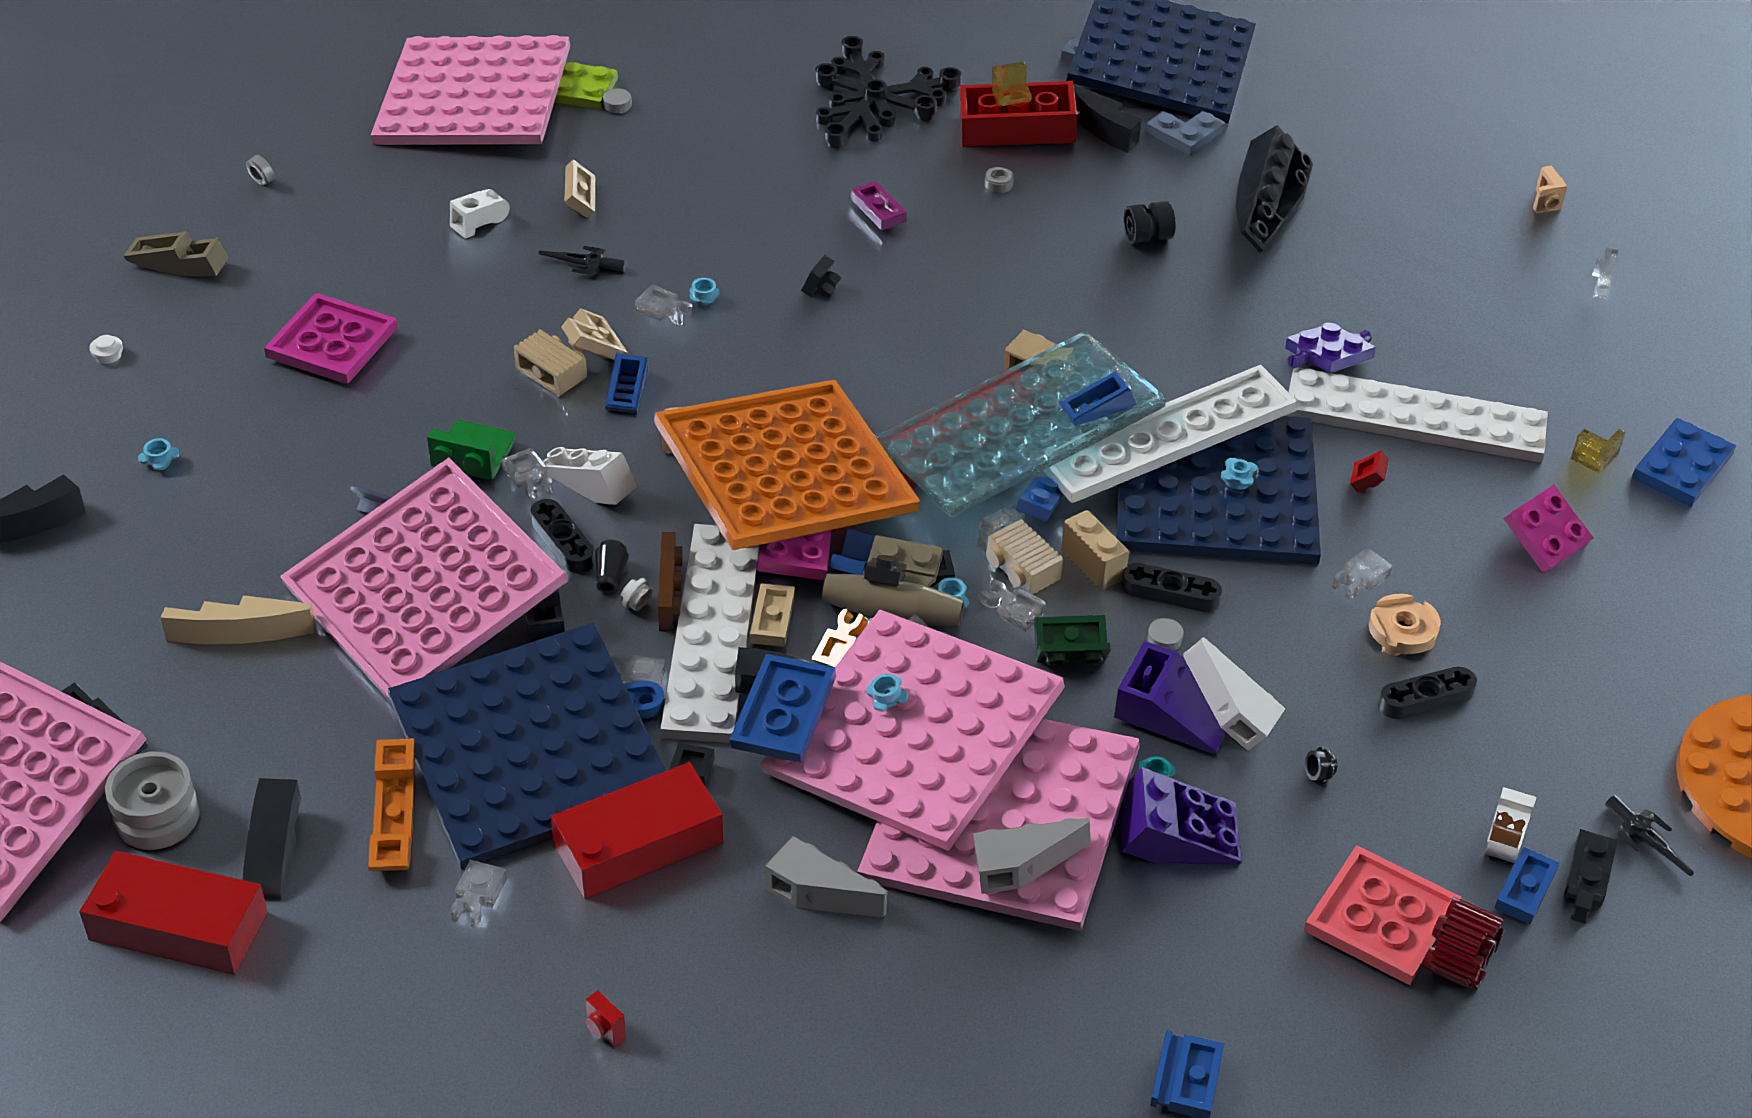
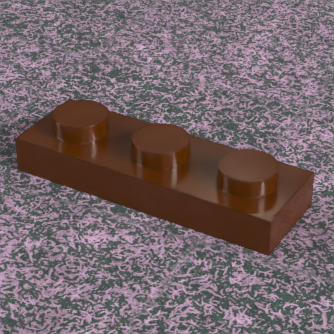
M662 532L658 594L659 631H673L674 617L680 616L681 598L680 596H675V591L682 590V571L676 570V566H683V546H676V532Z

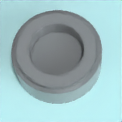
M624 89L608 90L603 95V106L611 113L626 112L632 106L631 94Z
M255 155L247 161L246 167L250 176L260 185L265 186L275 179L272 167L263 157Z
M994 167L986 171L984 185L991 192L1005 193L1012 189L1014 175L1006 168Z
M1160 618L1150 624L1147 640L1149 643L1175 651L1182 644L1184 631L1182 626L1175 620Z

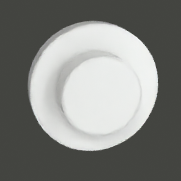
M102 335L90 344V353L99 363L110 364L121 357L123 350L122 341L115 336Z
M640 578L637 581L631 580L621 593L623 597L622 606L626 609L632 608L635 611H639L648 602L653 593V589L648 586L649 582L644 578Z

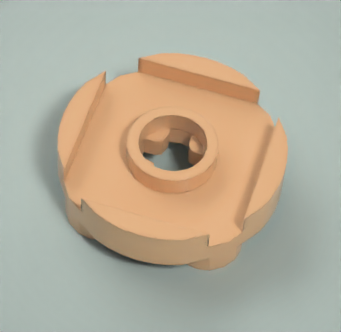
M1408 594L1384 596L1377 601L1376 607L1371 611L1368 623L1369 631L1372 637L1382 645V650L1391 656H1397L1401 653L1416 654L1432 650L1436 643L1441 620L1438 612L1431 604L1424 601L1423 605L1413 601L1414 596ZM1403 621L1406 625L1411 626H1402L1398 622Z

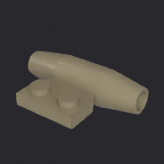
M876 535L867 563L873 557L877 558L878 555H889L896 557L899 563L907 564L905 578L898 586L866 580L864 575L827 574L825 578L822 601L847 609L853 613L873 618L879 610H883L907 620L916 614L929 627H959L961 624L964 600L930 587L937 578L943 556L942 547Z

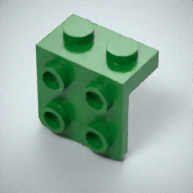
M463 420L454 422L449 432L432 429L427 436L432 467H436L449 457L465 474L488 480L494 479L516 441L515 433L512 431Z

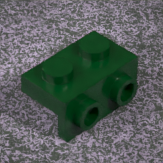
M1105 615L1035 617L1034 619L1037 662L1046 661V665L1060 666L1066 664L1067 661L1081 660L1082 664L1094 665L1108 658L1111 645L1107 643Z

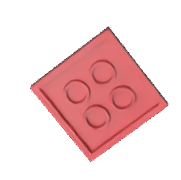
M1356 845L1307 919L1304 931L1411 985L1422 967L1430 946L1434 947L1438 940L1432 936V931L1441 914L1445 916L1453 897L1458 899L1462 897Z

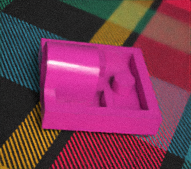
M1554 484L1503 518L1543 573L1594 539Z
M832 530L761 544L757 571L825 581Z

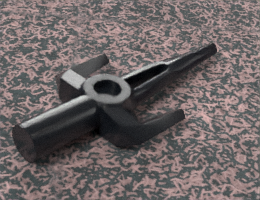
M583 246L584 250L592 251L589 254L538 251L539 255L588 267V269L573 268L572 272L598 275L601 269L625 272L627 267L626 260L606 257V250L596 247Z
M1613 795L1607 800L1605 805L1623 821L1617 834L1635 851H1639L1640 847L1630 835L1643 839L1687 875L1692 876L1694 874V871L1651 827L1654 821L1666 831H1672V828L1660 817L1647 809L1636 814L1617 795Z

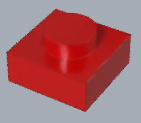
M1378 451L1354 462L1350 485L1357 493L1369 487L1378 486L1382 481H1385L1389 458L1382 451Z
M598 990L585 999L587 1012L585 1022L592 1034L597 1038L603 1037L613 1047L626 1038L624 1014Z

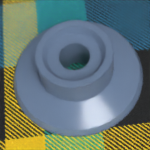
M350 487L351 492L361 498L356 511L365 516L391 498L365 488Z

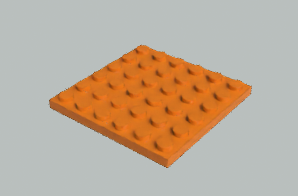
M835 379L655 412V425L732 550L919 511V498Z

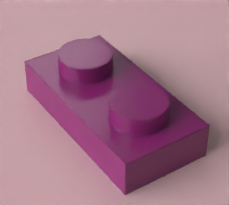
M877 181L851 189V200L880 230L907 222V212Z

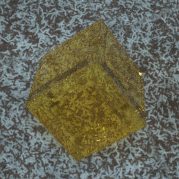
M1025 62L992 66V92L998 106L1030 102L1032 100V95L1026 84L1027 66Z
M1583 429L1577 436L1571 459L1599 474L1619 454L1625 431L1618 429L1608 440H1605Z

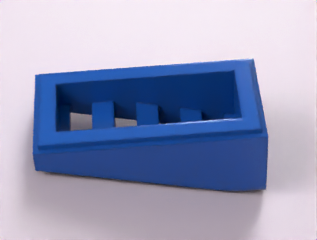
M616 353L605 410L637 414L648 374V357ZM622 373L636 374L637 377L622 375ZM620 381H622V382L636 383V384H635V385L620 384ZM617 390L631 391V392H634V393H633V394L618 393ZM615 398L632 400V403L615 401Z
M1115 371L1059 404L1073 425L1077 426L1135 406L1136 402L1129 386L1119 373ZM1081 407L1082 410L1079 412H1076L1074 410L1075 408Z

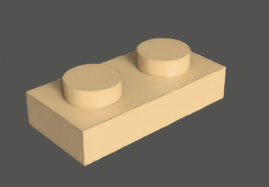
M572 160L565 166L564 202L572 211L579 212L588 218L595 212V175L575 160Z
M760 584L750 632V643L786 646L795 599V587Z

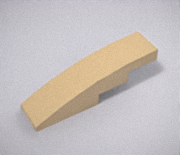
M243 595L239 605L204 601L200 611L165 607L160 617L166 642L190 644H245L274 641L315 633L317 628L311 603Z

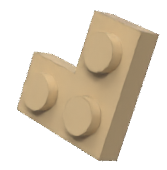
M579 308L573 317L574 319L568 317L561 327L569 338L568 343L578 351L583 352L587 350L593 352L604 360H608V358L615 360L616 353L628 354L603 316Z

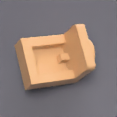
M1552 165L1541 167L1535 188L1537 193L1533 206L1535 213L1560 210L1562 208L1567 185Z

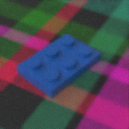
M1676 418L1635 467L1632 478L1692 507L1731 458L1736 445L1720 436L1694 426L1690 422Z
M766 654L730 737L731 748L802 763L835 682V667Z

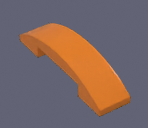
M414 738L376 740L374 768L376 790L373 834L370 835L369 871L408 870L415 808Z

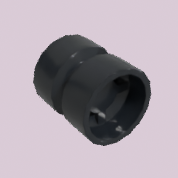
M1169 201L1152 202L1148 208L1145 204L1126 206L1123 222L1125 235L1130 244L1147 243L1151 237L1154 241L1168 240L1174 237L1176 229L1175 215Z

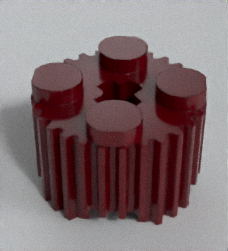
M1453 897L1445 916L1441 914L1434 926L1432 936L1438 940L1435 947L1430 946L1422 967L1465 988L1471 987L1478 990L1487 973L1483 970L1486 969L1493 953H1496L1500 946V941L1505 929L1501 928L1503 919L1492 912Z

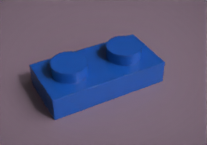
M1035 476L1020 496L1015 510L1047 522L1061 502L1064 494L1058 488V484L1051 478Z
M1523 847L1497 898L1494 909L1531 925L1560 862Z

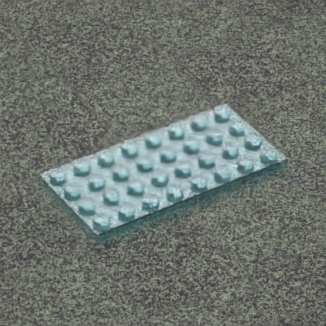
M1083 331L899 423L875 437L891 460L953 518L1164 408L1166 397L1089 333ZM1117 371L1131 389L1136 405L1129 409L1074 426L1059 403ZM1078 407V408H1075L1074 410H1075L1076 412H1079V411H1081L1082 409H1081V407Z

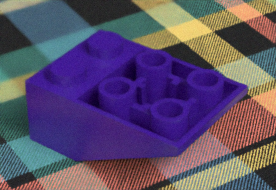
M1144 641L1118 687L1114 718L1216 755L1227 732L1220 727L1184 657L1175 651Z
M1143 767L1129 780L1119 810L1122 852L1152 863L1240 865L1242 863L1235 802Z

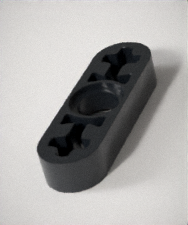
M552 499L536 501L531 506V521L535 530L568 571L573 573L589 571L595 563L593 545L557 501ZM560 532H567L571 534V536L566 539H557L554 537V535ZM574 548H575L576 555H573V551H572V550H573Z
M1143 563L1129 564L1123 572L1122 588L1131 596L1203 612L1213 611L1220 604L1222 587L1212 578ZM1173 583L1181 589L1170 591L1165 589L1163 585Z
M1457 666L1390 683L1382 688L1378 707L1385 716L1401 719L1466 702L1473 697L1477 677L1471 670ZM1428 688L1437 695L1427 697L1422 695L1419 689Z

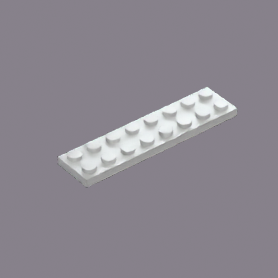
M1258 365L1038 454V465L1049 478L1058 484V488L1071 503H1074L1293 413L1297 409V400L1262 365Z
M1297 367L1293 369L1289 393L1297 400V409L1295 412L1285 415L1287 417L1312 418V422L1542 463L1545 451L1548 411L1451 395L1438 391L1417 389L1405 385L1349 377L1342 374L1315 371L1308 368Z
M694 524L661 723V739L730 743V737L737 723L741 693H735V669L738 647L747 648L760 545L732 550L717 525Z

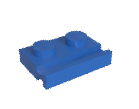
M1166 1030L1150 1106L1156 1108L1158 1104L1169 1107L1168 1111L1197 1118H1210L1224 1043L1184 1034V1037L1172 1035V1031Z

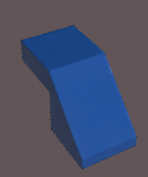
M848 528L841 555H832L829 567L852 574L865 575L866 565L868 564L876 535Z

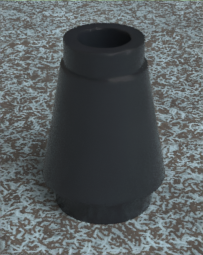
M605 540L595 550L596 587L601 592L613 593L617 590L629 559L627 547L622 542Z

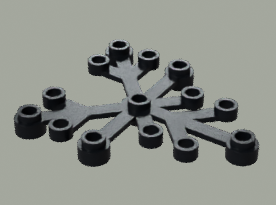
M847 36L841 41V52L844 57H835L831 60V64L822 63L816 66L815 80L822 88H831L835 85L854 92L831 94L829 96L830 108H818L816 110V122L826 125L824 128V139L828 146L832 148H840L847 141V132L860 118L866 126V139L872 142L880 141L883 137L882 126L891 127L896 122V113L890 109L888 103L914 111L920 120H931L936 114L937 106H942L946 103V92H954L961 85L962 73L957 68L946 67L940 70L939 78L933 79L934 70L932 68L920 67L909 83L887 86L884 81L874 79L871 73L874 68L884 66V53L872 51L868 54V58L865 61L862 57L863 40L857 36ZM847 71L858 74L863 83L838 76L837 74H844ZM913 92L921 96L912 100L898 94ZM860 101L859 103L846 105L849 102ZM873 104H875L879 112V124L870 110ZM847 115L840 123L832 122L833 117Z

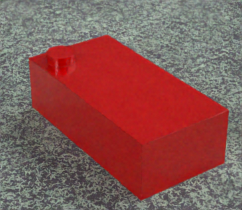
M1073 81L960 85L962 147L1046 143L1065 144L1076 142L1077 111Z
M690 762L551 815L554 846L584 899L724 843L723 814Z
M115 850L79 913L90 941L235 975L268 911L261 884Z

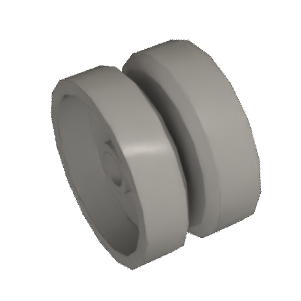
M153 751L133 755L119 763L108 776L105 785L106 799L112 813L116 832L126 844L138 849L157 850L178 843L186 838L196 827L200 815L198 801L189 768L179 757L167 752Z

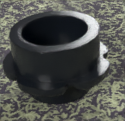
M1319 747L1316 751L1308 752L1305 758V771L1311 780H1320L1321 783H1327L1336 774L1338 768L1337 759L1329 749Z

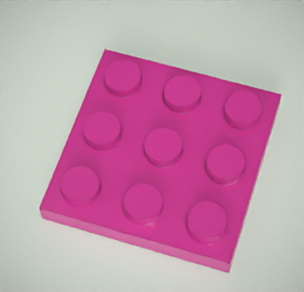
M315 293L264 347L266 358L348 384L398 328L397 318Z

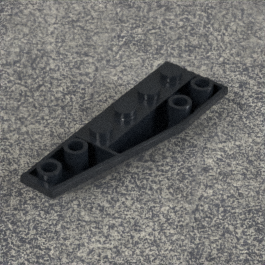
M1278 125L1251 140L1237 188L1236 212L1240 232L1259 253L1265 251L1304 199L1313 167L1310 157L1302 152L1295 145L1292 137L1288 133H1284Z

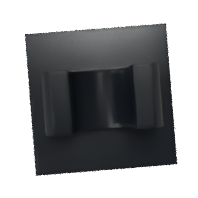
M824 254L810 271L801 291L812 297L819 288L823 295L830 297L836 290L835 286L841 280L837 273L830 271L835 261Z

